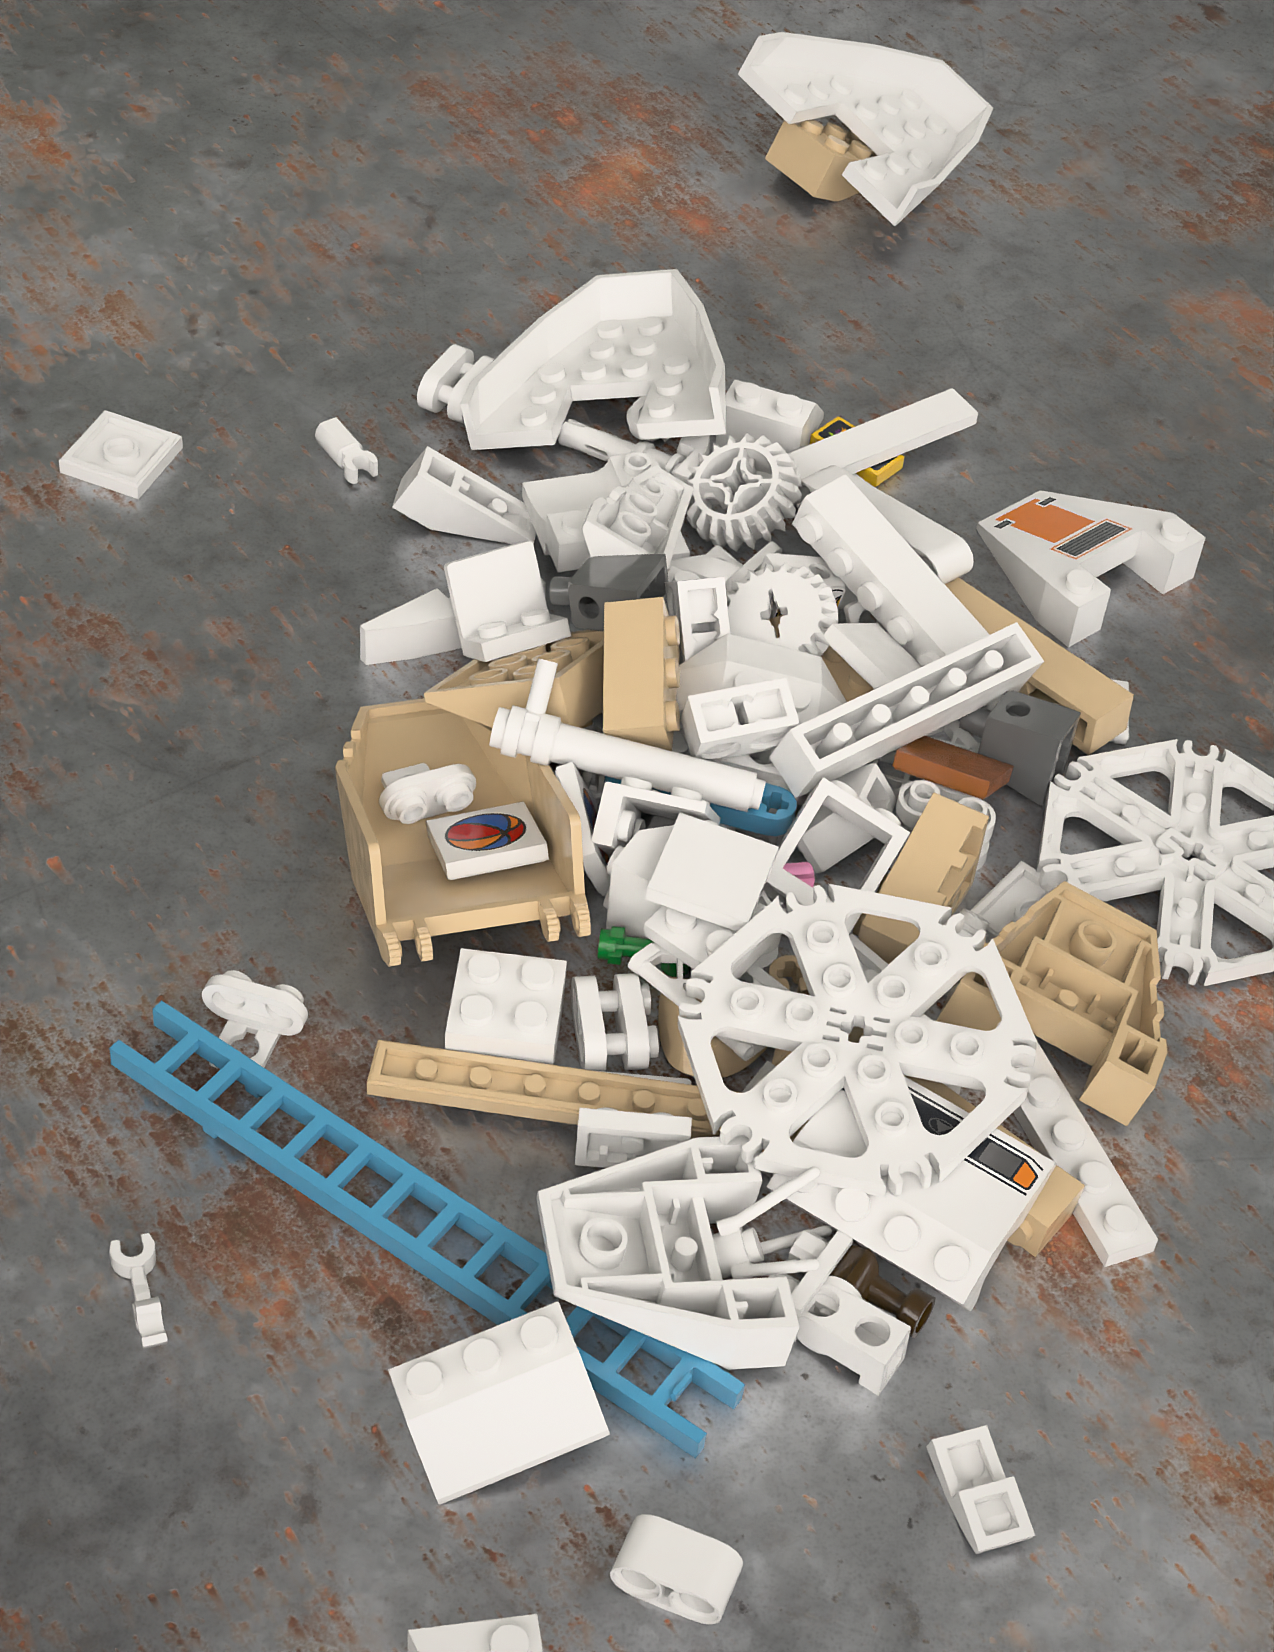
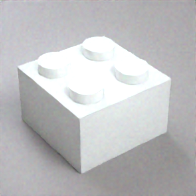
M461 948L445 1031V1049L555 1065L564 1005L567 961Z

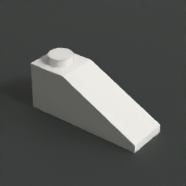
M428 446L402 477L392 508L430 530L507 544H515L522 541L534 543L536 531L524 502Z

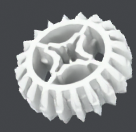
M746 433L741 442H737L736 439L729 435L727 445L720 447L713 443V452L709 456L699 454L700 466L688 467L694 478L684 483L694 489L686 511L688 515L687 520L702 539L706 542L711 540L715 546L718 545L723 548L728 544L731 549L737 552L743 542H746L747 546L752 549L755 548L756 540L762 537L771 542V532L774 529L785 531L786 524L783 519L795 518L796 509L794 505L802 502L799 490L802 487V480L796 470L797 466L793 458L785 452L778 442L772 444L764 435L755 441L753 437ZM756 472L768 473L772 475V479H763L762 475H756ZM712 505H720L722 509H727V514L713 511Z

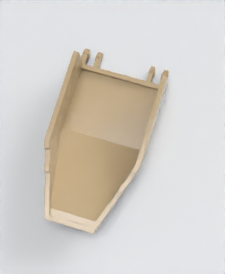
M425 698L360 707L351 728V741L345 742L343 747L344 758L343 760H338L335 766L351 876L383 961L388 967L401 964L402 947L400 941L415 939L416 951L420 960L428 961L433 959L430 936L540 920L542 933L547 942L559 940L560 932L558 917L571 915L573 928L577 936L591 935L590 914L584 886L581 820L578 811L551 767L530 762V756L517 754L516 758L500 754L501 749L489 746L492 733L491 727L425 702ZM421 763L427 764L430 770L453 764H464L470 768L476 778L473 800L466 808L456 812H447L420 819L412 824H403L400 820L387 818L379 804L380 795L385 789L381 778L382 774ZM524 802L547 843L549 859L544 862L448 880L428 837L426 821Z

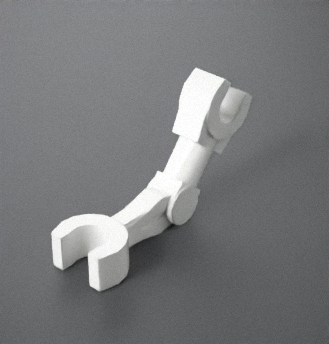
M149 1233L141 1234L143 1251L135 1257L125 1256L121 1252L119 1239L111 1241L109 1252L114 1272L121 1277L131 1279L135 1302L132 1304L136 1328L137 1330L139 1329L143 1349L167 1344L168 1342L162 1321L159 1297L151 1298L146 1275L153 1270L156 1264L155 1242Z

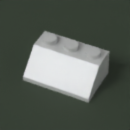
M558 1301L388 1370L407 1425L439 1505L610 1435L580 1353Z

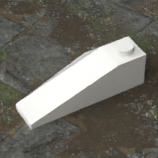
M654 465L633 477L629 485L624 488L620 485L614 488L605 499L602 496L595 499L588 510L582 526L590 557L666 554L668 570L694 488Z

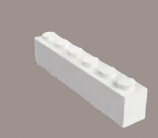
M846 474L805 496L792 522L801 538L816 550L828 564L831 572L839 577L855 594L861 606L870 611L886 629L888 634L921 666L934 662L990 635ZM1000 699L984 707L992 711Z
M1016 622L790 729L769 758L795 798H798L812 791L823 777L831 782L1001 699L1008 691L1019 690L1042 665L1044 660Z

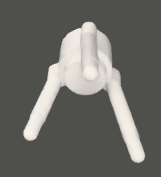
M811 1167L735 1216L717 1221L719 1233L713 1234L712 1237L722 1280L731 1277L733 1279H749L759 1276L814 1271L819 1268L820 1263L817 1259L759 1263L764 1261L765 1254L792 1247L802 1231L760 1242L754 1228L747 1230L742 1228L743 1225L816 1179L820 1175L819 1168ZM828 1225L805 1230L821 1238L832 1234V1229Z

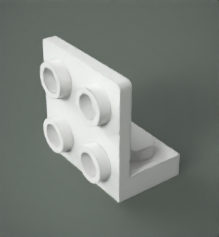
M522 541L448 562L444 565L464 656L488 662L571 637L568 618L549 614L532 542Z
M622 777L621 784L605 781L591 841L611 857L618 846L625 847L638 830L645 829V820L640 819L641 812L676 820L681 812L701 820H711L717 823L718 826L721 818L710 807V802L702 800V794L699 792L672 787L671 795L652 789L653 784L631 777Z
M606 1072L691 1085V1081L686 1078ZM606 1107L598 1109L580 1108L575 1165L608 1168L691 1139L692 1117L674 1116L664 1112L654 1114L625 1112Z

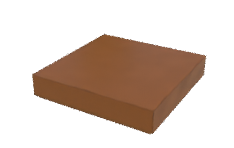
M923 736L897 749L892 765L896 770L982 800L1010 781L1014 768L1013 765L928 736Z

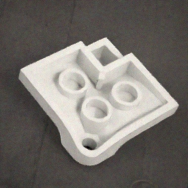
M640 452L610 456L603 468L592 473L522 483V498L544 554L551 555L557 572L580 569L586 560L591 558L582 526L593 501L600 496L605 499L619 485L624 488L629 485L633 477L654 465L659 467L653 458ZM681 531L671 560L690 556V551Z

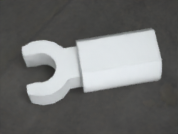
M335 417L319 423L315 433L316 441L341 469H344V476L348 482L352 484L358 483V469L367 470L373 477L378 475L377 457L373 453L363 450L362 445L339 419Z

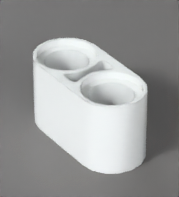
M641 1514L633 1520L612 1567L610 1576L617 1587L635 1598L695 1622L715 1624L719 1623L743 1567V1560L737 1551L719 1540L661 1517Z

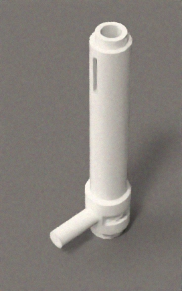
M538 658L526 709L513 705L511 710L499 707L489 746L501 749L500 754L514 758H516L517 754L530 756V762L548 766L551 762L561 765L573 762L577 769L620 780H622V777L644 780L652 783V788L670 793L672 787L689 789L701 793L702 800L744 812H748V808L759 810L766 781L756 778L757 773L562 723L560 717L545 714L558 663Z

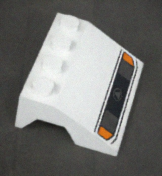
M904 1076L921 1122L928 1132L935 1135H945L951 1132L970 1114ZM844 1087L809 1119L794 1139V1144L803 1148L851 1158L861 1156L866 1152L867 1148ZM995 1129L940 1183L938 1181V1174L931 1165V1182L928 1188L923 1189L918 1175L913 1172H904L901 1174L903 1182L902 1194L897 1196L889 1190L887 1184L888 1176H881L886 1185L885 1197L867 1194L860 1190L839 1188L811 1181L784 1200L825 1225L830 1226L835 1231L843 1232L853 1238L855 1243L865 1249H869L875 1255L971 1312L977 1302L984 1279L1008 1238L1025 1220L1057 1164L1002 1131ZM774 1173L766 1187L774 1191L793 1179V1177Z

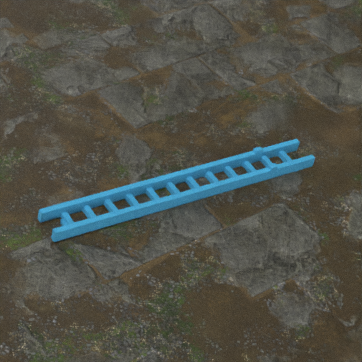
M160 1001L152 1009L154 1026L177 1040L178 1043L161 1059L153 1063L120 1040L116 1041L109 1048L111 1065L202 1125L205 1133L214 1139L221 1138L495 1324L500 1325L527 1314L524 1309L545 1285L553 1290L547 1254L165 1002ZM194 1052L220 1069L198 1091H195L171 1075ZM236 1080L245 1085V1090L257 1099L260 1096L263 1097L240 1120L213 1103ZM278 1108L305 1125L283 1149L256 1132ZM321 1137L349 1154L327 1178L299 1160ZM364 1166H367L393 1183V1186L371 1208L343 1190ZM409 1195L438 1213L417 1238L387 1219ZM453 1225H456L484 1244L462 1269L432 1249ZM499 1255L530 1274L508 1300L478 1280ZM577 1306L566 1318L573 1338L592 1316L625 1337L604 1363L577 1346L593 1390L696 1459L704 1449L707 1433L667 1407L671 1400L675 1402L687 1386L693 1382L727 1406L735 1409L742 1400L745 1384L712 1362ZM639 1348L673 1369L652 1396L619 1375V1372Z

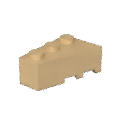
M663 597L604 603L603 732L606 735L672 751L674 731H680V711L676 700L677 688L680 687V630L677 616H669Z
M933 792L891 871L883 877L876 893L951 907L952 916L973 884L989 816ZM866 913L860 915L853 928V934L859 936L858 939L887 964H890L920 935L918 928L910 922Z

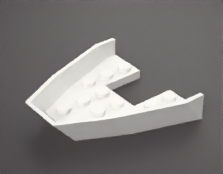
M786 32L758 36L738 73L788 124L836 115L877 156L849 162L842 176L894 226L941 184L979 142L993 110V107L943 60L876 44Z
M678 269L596 275L539 317L470 382L460 403L471 450L555 445L572 401L641 396L647 397L637 421L640 440L726 434L725 364L705 307Z

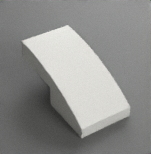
M987 1425L936 1438L929 1442L926 1447L942 1489L958 1524L976 1554L1031 1539L1035 1536L1014 1476L1005 1477Z

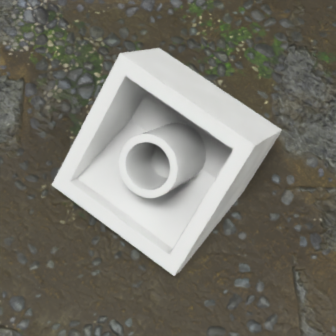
M734 379L725 395L726 434L716 435V444L722 447L727 445L729 435L736 439L737 442H741L746 433H748L755 441L764 435L772 444L778 442L786 453H790L810 444L811 434L818 430L824 418V411L816 403L800 399L795 395L783 394L759 387L754 383Z
M704 820L706 822L718 825L717 823L711 820ZM674 825L638 830L625 847L618 846L611 855L607 865V874L611 875L610 887L603 906L608 909L606 929H611L612 926L625 927V936L647 938L644 933V923L662 905L644 899L646 888Z

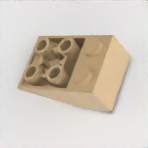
M812 119L788 124L784 120L765 159L813 197L838 202L860 193L842 176L849 162L877 155L851 130L846 131L832 122H827L826 126H823Z

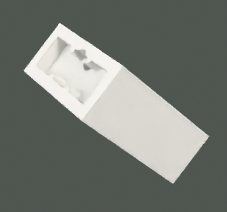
M823 777L813 788L779 843L776 859L763 890L771 902L778 896L779 904L783 909H786L787 893L792 891L799 904L803 906L814 904L813 887L787 872L783 867L821 805L829 808L885 844L859 886V890L875 892L910 832L900 826V820L891 812L879 807L872 809L858 800L857 793L847 784L838 780L830 782ZM862 913L852 914L846 919L845 926L849 934Z

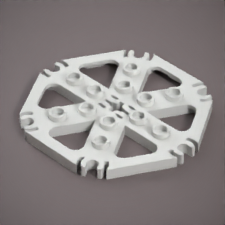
M1178 739L1078 757L1077 762L1072 761L1069 763L1065 777L1060 774L1055 775L1053 782L1050 781L1047 791L1036 873H1041L1038 880L1040 886L1047 885L1049 882H1056L1060 885L1066 881L1103 902L1161 890L1157 940L1159 961L1162 962L1160 966L1162 979L1168 980L1172 967L1175 966L1187 970L1189 973L1188 984L1191 985L1196 984L1203 969L1206 979L1204 986L1274 971V881L1258 872V870L1274 867V815L1220 826L1222 788H1237L1274 811V778L1227 749H1224L1221 761H1218L1219 750L1214 745H1211L1207 756H1199L1192 751V741L1186 740L1181 753H1178L1176 746ZM1151 771L1164 774L1170 780L1168 814L1113 780V778ZM1068 817H1081L1124 845L1073 855L1061 853L1060 846L1064 820ZM1191 855L1197 857V858H1192L1190 861H1188V860H1186V859L1183 858V857L1188 858V857H1190ZM1214 903L1269 938L1273 943V949L1232 959L1217 957L1211 948Z
M834 884L828 885V897L832 902H827L826 892L820 885L813 886L814 904L810 906L799 904L794 892H788L786 896V912H784L779 904V897L777 896L691 971V979H688L686 983V996L700 999L702 1002L696 1005L681 1002L679 1006L678 1029L713 1134L721 1127L720 1142L723 1145L730 1143L736 1136H746L749 1138L750 1141L741 1148V1160L746 1164L754 1161V1169L794 1178L811 1167H817L820 1170V1175L812 1182L860 1190L876 1196H886V1185L881 1176H888L887 1184L889 1190L895 1196L901 1195L903 1185L901 1174L904 1172H913L918 1175L923 1189L930 1187L931 1165L938 1174V1181L940 1183L1026 1100V1095L1029 1091L1031 1074L1018 1072L1013 1067L1017 1065L1034 1067L1037 1041L993 938L984 947L986 932L983 929L978 930L972 937L965 938L959 936L958 933L961 932L964 926L965 916L961 913L951 916V907ZM855 913H866L914 924L920 932L919 937L868 983L845 926L846 919ZM773 933H782L790 940L810 995L743 982L736 979L731 970L742 957L765 937ZM976 972L985 979L1002 1022L994 1030L983 1031L919 1017L964 975ZM853 1027L864 1029V1036H861L859 1043L848 1041V1034L852 1032ZM714 1036L791 1051V1053L752 1089L747 1092L736 1093L724 1085L710 1043ZM904 1075L985 1092V1098L951 1132L945 1135H935L924 1128ZM844 1087L867 1148L866 1152L861 1156L851 1158L803 1148L794 1144L790 1136Z

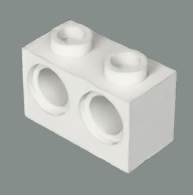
M725 577L665 582L669 616L676 615L679 623L680 665L727 633L730 634Z
M787 677L688 696L681 716L690 755L708 761L776 748L787 732L800 724Z

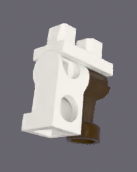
M803 1230L794 1242L789 1252L788 1260L817 1259L820 1263L819 1268L814 1271H804L805 1276L801 1281L788 1274L769 1276H787L799 1322V1329L794 1342L798 1339L808 1349L818 1354L828 1355L860 1375L859 1384L879 1396L904 1360L909 1336L915 1338L926 1324L933 1310L936 1298L918 1288L912 1289L907 1295L879 1276V1265L876 1256L869 1249L865 1250L852 1245L853 1238L838 1230L829 1242L824 1238ZM879 1308L896 1315V1318L880 1310Z

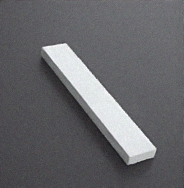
M951 388L790 452L788 455L793 458L801 479L831 465L839 466L847 472L854 474L975 425L978 412ZM756 472V475H762L763 479H772V475L768 473Z

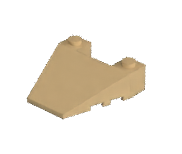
M1064 881L1032 905L1023 917L1015 923L1011 921L1003 927L999 935L993 940L1033 1034L1092 1066L1079 1101L1128 1126L1155 1088L1168 1053L1167 1040L1161 1038L1160 1021L1164 1016L1163 1001L1157 998L1156 985L1161 979L1157 930ZM970 972L964 975L952 987L936 1021L990 1031L996 1029L1001 1021V1017L985 979L976 972Z

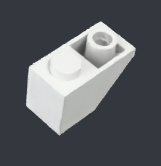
M877 763L863 765L835 779L850 786L857 793V799L872 809L879 807L892 813L898 799ZM821 805L798 842L797 847L807 862L811 863L814 873H822L874 837L829 808Z

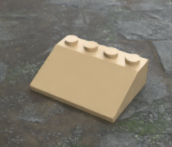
M604 631L571 632V637L488 662L474 659L424 693L425 702L493 728L499 707L511 710L514 705L526 709L539 658L558 663L545 714L560 717L561 722L579 728L588 727L593 724L592 719L603 713Z

